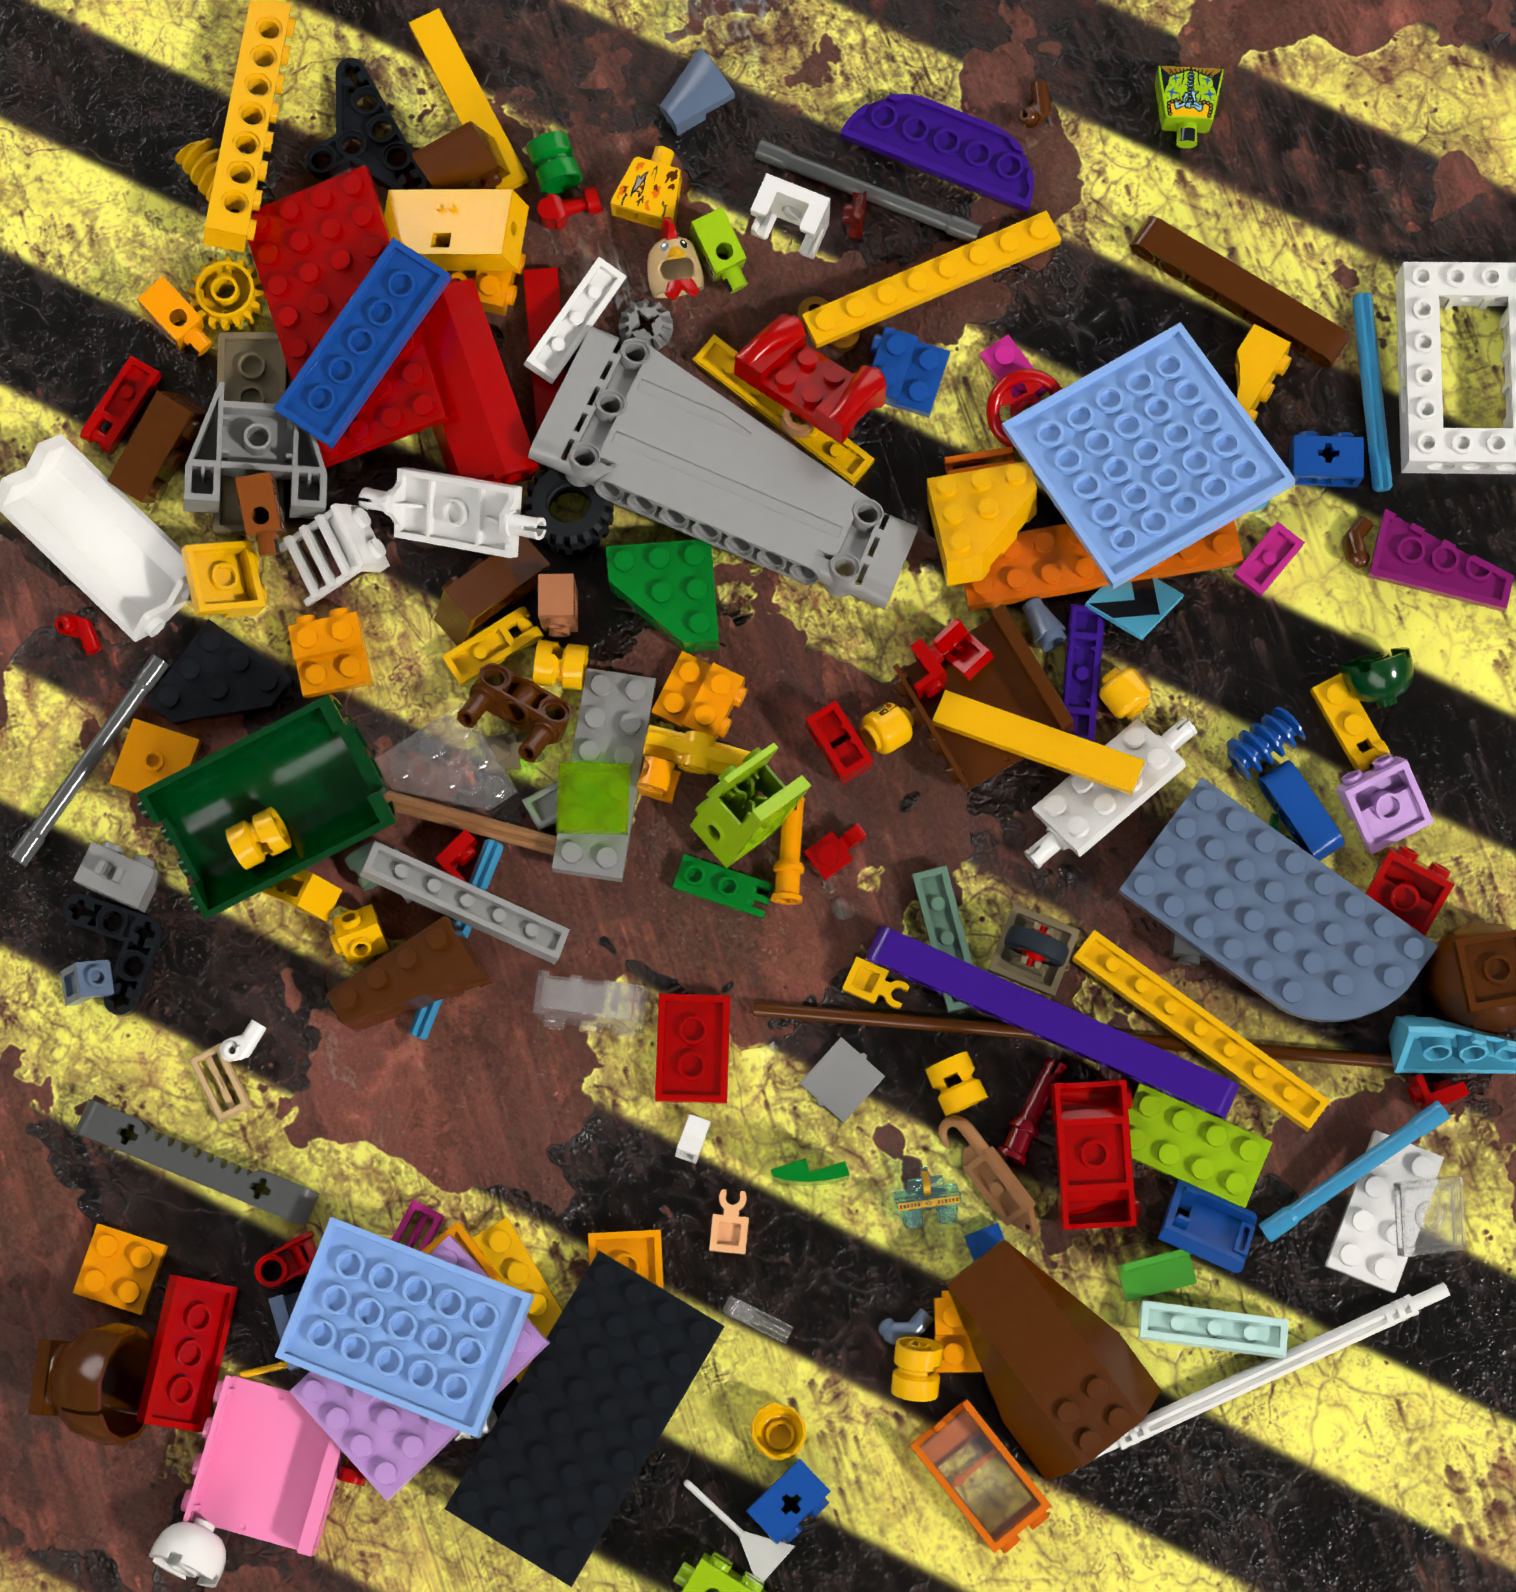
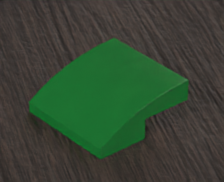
M806 1158L771 1169L773 1182L793 1186L833 1184L848 1180L850 1175L845 1161L810 1172Z

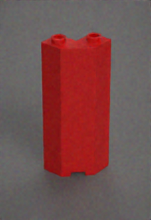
M453 278L420 324L450 418L448 421L432 426L447 472L450 475L509 485L532 480L539 465L538 462L528 458L532 445L474 280L472 278L461 281L460 278Z

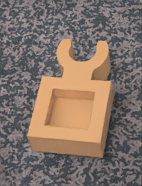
M722 1189L719 1195V1202L724 1209V1214H713L709 1251L745 1255L749 1218L739 1217V1211L746 1204V1193L741 1191L739 1202L731 1205L726 1201L727 1190Z

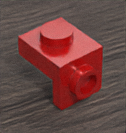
M957 618L947 627L943 628L932 640L933 645L939 650L944 661L968 681L994 658L990 649L972 636Z
M920 638L910 645L912 656L927 675L913 685L918 699H922L926 695L928 698L933 697L945 687L944 683L948 680L946 670L941 665L944 662L941 653L933 644L927 646L923 639Z

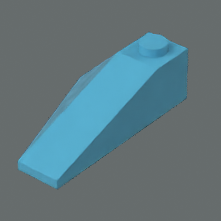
M1415 1015L1395 1017L1389 1034L1395 1073L1516 1074V1040L1433 1017H1417Z

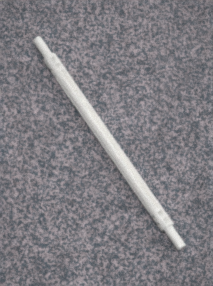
M1441 1283L1415 1296L1410 1294L1403 1296L1398 1300L1379 1307V1309L1287 1350V1355L1284 1359L1274 1357L1147 1414L1143 1421L1096 1458L1117 1448H1120L1122 1451L1131 1445L1146 1440L1155 1434L1375 1333L1390 1328L1410 1317H1414L1419 1314L1418 1310L1450 1296L1449 1290L1445 1283Z

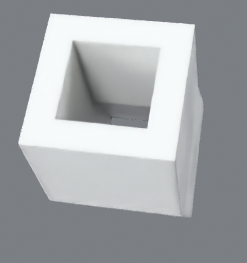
M689 1114L676 1149L675 1157L696 1164L711 1121Z

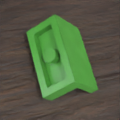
M1179 1249L1116 1266L1125 1302L1196 1284L1197 1280L1190 1259L1191 1253Z

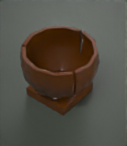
M1471 921L1442 935L1437 943V949L1426 963L1425 992L1437 1015L1444 1021L1496 1035L1515 1027L1516 930L1511 929L1506 924Z
M113 1323L95 1326L82 1332L71 1341L39 1339L28 1414L59 1416L70 1431L87 1440L103 1445H122L138 1438L148 1424L137 1422V1415L115 1410L138 1414L154 1345L152 1336L139 1327L124 1323Z

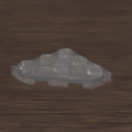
M460 703L375 759L388 785L396 792L490 811L518 792L477 723L473 728H467L457 720L458 712L464 703Z

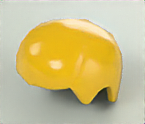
M776 1402L768 1403L757 1410L751 1422L752 1443L755 1449L768 1459L778 1461L789 1460L801 1451L806 1440L805 1422L794 1407L777 1404Z

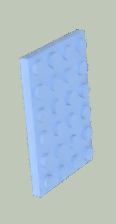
M330 1217L275 1357L480 1438L535 1295Z

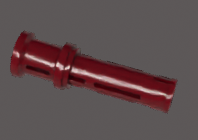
M1046 1057L1045 1063L1019 1117L1014 1116L1010 1120L1009 1125L1011 1128L1003 1145L998 1146L996 1149L1000 1156L1021 1166H1025L1027 1162L1025 1155L1033 1139H1037L1040 1135L1038 1124L1051 1100L1050 1084L1059 1083L1064 1072L1067 1070V1066L1059 1062L1052 1075L1050 1072L1056 1060L1050 1057Z

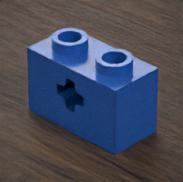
M1304 431L1294 435L1288 445V470L1295 478V485L1357 488L1364 478V437H1354V434L1348 432L1335 433L1333 436H1319V433L1314 431ZM1322 453L1326 454L1327 459L1331 460V462H1325V457L1320 455Z
M798 1459L745 1512L775 1544H778L781 1540L788 1544L802 1531L803 1528L799 1523L808 1514L815 1518L830 1503L825 1497L831 1491L801 1459ZM784 1495L789 1498L796 1495L800 1499L796 1503L799 1509L796 1514L792 1511L784 1513L781 1510L785 1505L782 1500Z

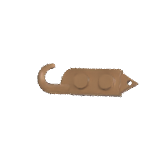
M951 1115L944 1118L939 1125L938 1131L941 1143L945 1148L950 1146L947 1132L951 1127L957 1128L970 1144L963 1153V1169L1006 1226L1011 1224L1031 1236L1037 1234L1039 1231L1033 1209L1036 1202L993 1146L989 1147L974 1125L966 1118L959 1115Z

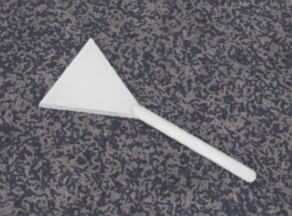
M690 1480L683 1482L684 1486L739 1536L753 1575L763 1582L795 1547L784 1542L775 1544L770 1538L743 1531Z

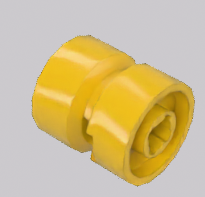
M539 639L534 658L533 682L537 685L553 687L558 682L561 683L563 689L582 691L588 665V646L569 643L565 648H561L559 642Z
M273 807L253 815L251 823L243 820L225 830L228 843L235 857L246 870L264 862L266 854L275 856L292 847L288 830Z
M967 1051L956 1054L925 1069L932 1088L938 1089L941 1092L937 1099L945 1116L960 1112L988 1098L980 1079L973 1078L972 1076L975 1067ZM959 1075L962 1082L951 1087L948 1079Z
M902 1337L896 1340L894 1363L899 1367L894 1369L892 1373L891 1393L894 1396L916 1402H927L938 1398L940 1376L935 1372V1369L940 1368L942 1364V1344L923 1337Z

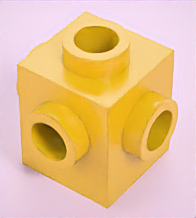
M372 904L357 910L346 911L341 916L332 919L335 933L330 935L331 942L337 955L344 953L349 966L358 962L368 961L374 956L389 950L383 927Z

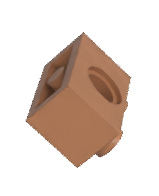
M538 574V617L543 632H549V636L567 637L570 636V632H578V590L574 574Z

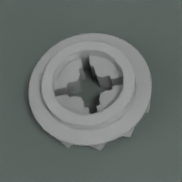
M645 298L643 301L631 302L630 306L625 311H622L618 324L621 339L624 340L629 338L642 339L658 351L669 342L673 333V321L670 312L660 302L649 301ZM640 315L646 321L655 320L651 324L653 336L645 329H637L640 326Z

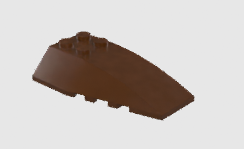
M1005 1239L999 1241L945 1283L963 1328L967 1332L975 1357L981 1366L989 1391L995 1400L1002 1422L1046 1481L1082 1468L1143 1421L1162 1391L1118 1331Z

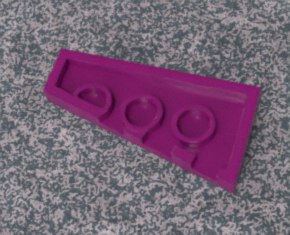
M1387 509L1383 511L1368 578L1502 612L1507 609L1514 575L1476 555L1470 556L1455 548L1456 545L1445 539L1442 541L1424 532V528L1414 523L1409 524L1396 517L1395 513Z

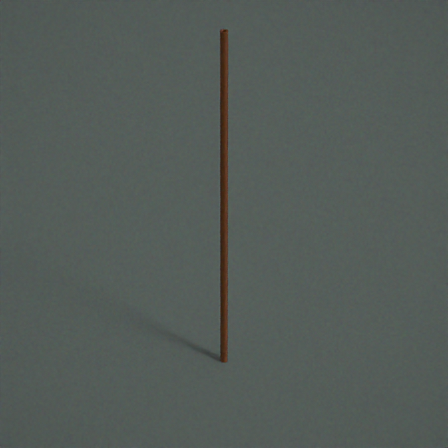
M754 1002L753 1016L1043 1040L1004 1022ZM1126 1033L1162 1050L1198 1053L1177 1037ZM1252 1043L1272 1059L1394 1069L1391 1054ZM1447 1073V1074L1469 1075V1073Z

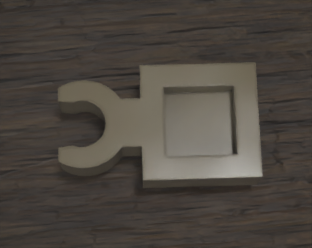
M516 733L482 737L481 744L486 774L521 769L520 759L522 758L518 753V749L524 740L517 742ZM541 753L534 763L543 761L545 759L544 753Z

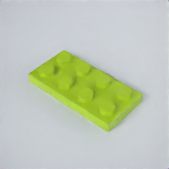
M1139 1083L1132 1098V1109H1128L1132 1160L1246 1208L1273 1142Z

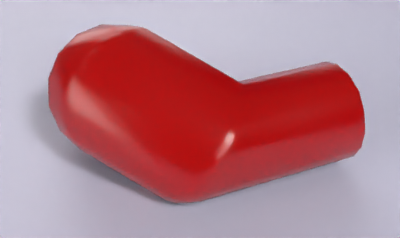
M70 613L56 618L54 623L56 631L60 634L80 639L86 655H93L102 650L91 620Z

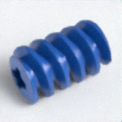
M1277 706L1272 710V716L1266 714L1261 718V724L1254 722L1250 725V732L1243 730L1238 734V740L1231 738L1227 741V755L1237 772L1245 780L1249 781L1251 776L1248 768L1252 767L1260 773L1263 771L1260 764L1261 759L1269 765L1273 764L1274 760L1271 752L1274 751L1280 757H1283L1285 751L1282 745L1285 743L1294 749L1297 747L1294 736L1297 735L1305 741V735L1294 716L1284 708Z

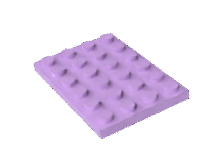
M451 1235L445 1238L429 1254L490 1278ZM527 1317L497 1395L550 1343ZM311 1371L290 1390L291 1394L386 1501H390L460 1432Z

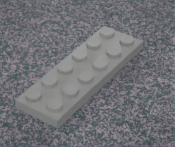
M587 668L554 851L552 872L623 882L638 793L637 782L641 774L644 758L641 755L650 722L656 678Z

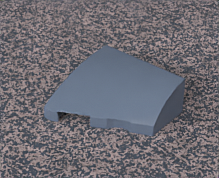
M701 48L696 51L660 104V110L678 136L705 121L707 113L734 99L735 92L715 63Z

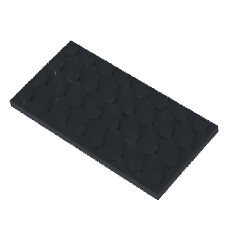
M598 1251L547 1336V1340L550 1343L532 1361L444 1509L572 1587L725 1326L601 1251Z

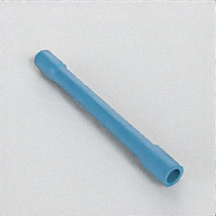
M1438 1100L1380 1143L1289 1206L1281 1208L1258 1224L1268 1240L1273 1242L1296 1226L1308 1214L1419 1137L1425 1136L1451 1117Z

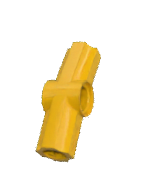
M649 725L641 756H653L677 764L678 768L690 773H711L719 776L733 764L737 768L744 764L743 759L750 751L716 742L715 737L703 732L686 731L682 733Z

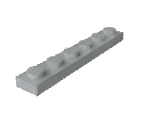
M374 841L359 874L362 878L554 965L559 960L570 929L377 841Z

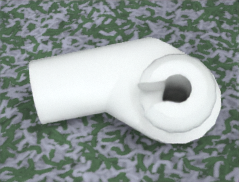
M251 1019L242 1035L228 1038L221 1043L219 1048L221 1057L229 1062L248 1058L267 1028Z

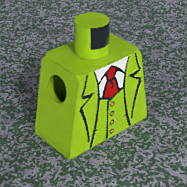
M723 207L691 221L688 236L695 246L711 280L715 282L723 279L730 294L746 287L748 283L741 271L744 267L746 256ZM723 254L726 255L729 259L723 260L720 259L717 255Z

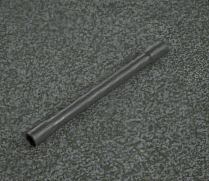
M761 140L757 147L754 158L780 169H787L945 231L948 235L971 243L978 240L982 229L980 224L931 208L793 154L790 150L765 140Z
M151 654L136 675L132 686L32 826L24 832L9 853L11 858L27 867L61 814L143 699L153 690L168 669L169 665L165 661Z

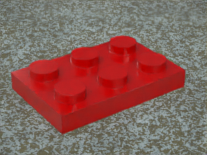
M659 993L655 1102L727 1104L730 995Z

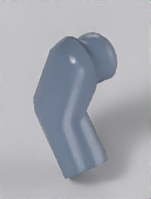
M920 1308L909 1322H894L891 1318L883 1320L879 1325V1333L883 1336L884 1341L895 1345L896 1340L902 1337H920L934 1319Z

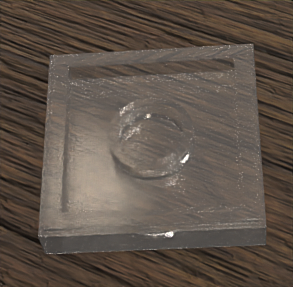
M1447 1176L1393 1183L1397 1256L1410 1257L1466 1249L1463 1177Z

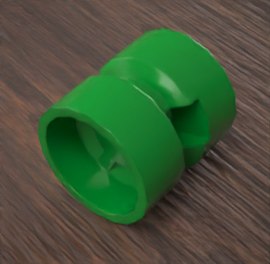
M564 131L542 134L531 140L526 146L531 164L537 169L535 175L543 194L567 192L575 188L583 180L577 160L572 157L574 153L568 134Z

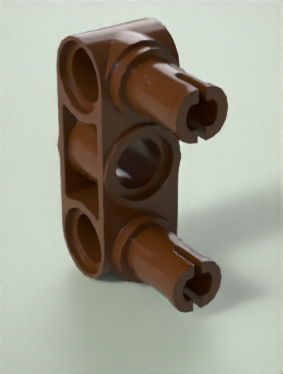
M490 663L481 668L476 682L470 688V698L459 710L457 720L463 726L473 728L485 711H488L504 720L510 726L526 732L529 735L520 745L518 753L522 759L533 763L547 745L558 743L563 739L572 712L571 707L566 701L541 688L535 682L523 678L502 665Z

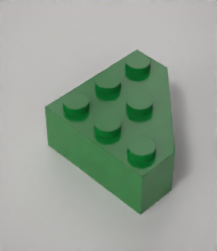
M695 539L606 546L608 581L612 593L621 600H624L637 611V614L655 629L660 630L682 651L691 653L719 650L711 544Z

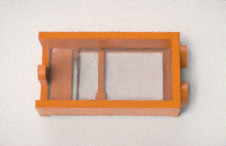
M964 1399L909 1445L993 1553H996L999 1549L1006 1553L1021 1540L1017 1534L1028 1525L1032 1530L1049 1517L1046 1510L1052 1505L968 1399Z

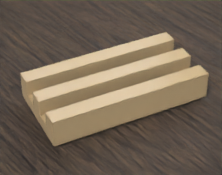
M221 1043L188 1059L218 1122L222 1124L228 1121V1119L240 1115L241 1112L253 1108V1105L232 1063L221 1057L219 1052ZM215 1054H218L241 1101V1104L237 1106L212 1057ZM203 1060L206 1061L229 1108L225 1112H223L199 1063Z

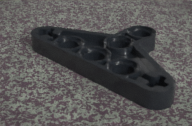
M356 58L342 60L336 67L335 73L336 135L309 149L306 154V162L310 173L318 179H327L350 167L356 169L365 165L370 170L372 180L386 190H408V184L404 177L408 173H410L414 184L418 185L419 190L429 189L426 176L415 162L409 145L364 64ZM352 70L357 75L361 87L355 89L351 79L347 78V71ZM365 96H371L376 99L375 107L368 111L358 107L359 100ZM380 124H387L392 128V132L387 138L380 139L373 135L375 127ZM350 139H357L362 143V146L357 153L348 154L343 150L345 142ZM395 152H403L407 155V161L402 166L395 167L389 163V157ZM326 154L332 159L331 164L325 169L315 168L313 161L318 155Z

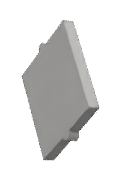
M840 1037L799 1084L818 1100L819 1107H825L844 1123L885 1076L866 1060L867 1055L865 1053L860 1054Z

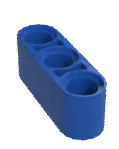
M1286 760L1257 779L1262 793L1276 814H1278L1295 842H1298L1299 847L1321 861L1345 845L1341 832L1291 761Z

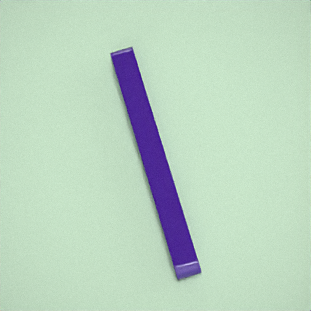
M879 926L865 957L869 962L942 995H944L943 992L952 995V999L966 1004L973 1009L1213 1116L1226 1119L1240 1087L1237 1083L885 926Z

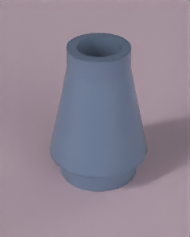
M1039 597L1031 599L1023 605L1022 609L1026 615L1035 646H1040L1041 650L1046 652L1057 648L1066 640L1065 626L1043 604Z

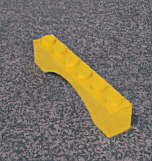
M1256 324L1252 326L1237 350L1234 365L1237 377L1236 399L1253 422H1255L1258 412L1255 411L1260 401L1266 403L1275 388L1272 382L1276 375L1283 376L1292 360V357L1288 356L1291 342Z

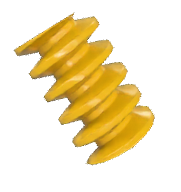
M212 138L189 143L178 152L175 159L178 165H182L186 175H190V180L194 185H198V190L202 195H206L208 202H210L220 148L213 149L215 142ZM240 179L234 180L237 183H245V181Z

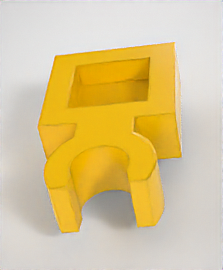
M856 956L842 991L874 1005L878 996H881L885 999L888 1006L900 1009L902 1003L895 1001L891 993L895 989L908 992L909 985L899 980L893 982L886 981L889 970Z

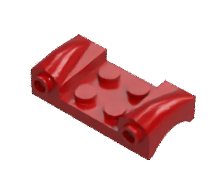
M781 314L735 355L734 375L842 444L864 414L874 408H881L885 405V377L878 368L865 365L860 366L854 374L847 371L805 344V327L798 317Z
M1126 1080L1050 1084L1052 1121H1055L1059 1180V1194H1057L1060 1230L1137 1226L1136 1219L1140 1218V1203L1138 1197L1134 1195L1128 1110L1132 1109V1092L1130 1088H1127Z

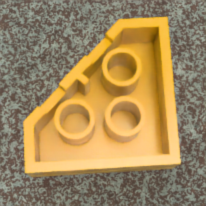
M1026 462L927 478L928 508L947 586L983 580L990 571L991 564L999 555L1002 556L1017 538L1018 531L1037 514V486L1033 472Z

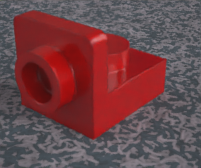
M466 829L435 858L440 866L438 870L465 882L466 880L454 867L458 863L461 866L468 863L477 851L474 848L478 845L476 839Z
M1422 1073L1410 1078L1411 1086L1407 1087L1413 1105L1415 1107L1419 1106L1421 1111L1437 1100L1443 1106L1469 1095L1464 1081L1453 1085L1451 1078L1432 1085L1431 1089L1433 1092L1430 1093Z

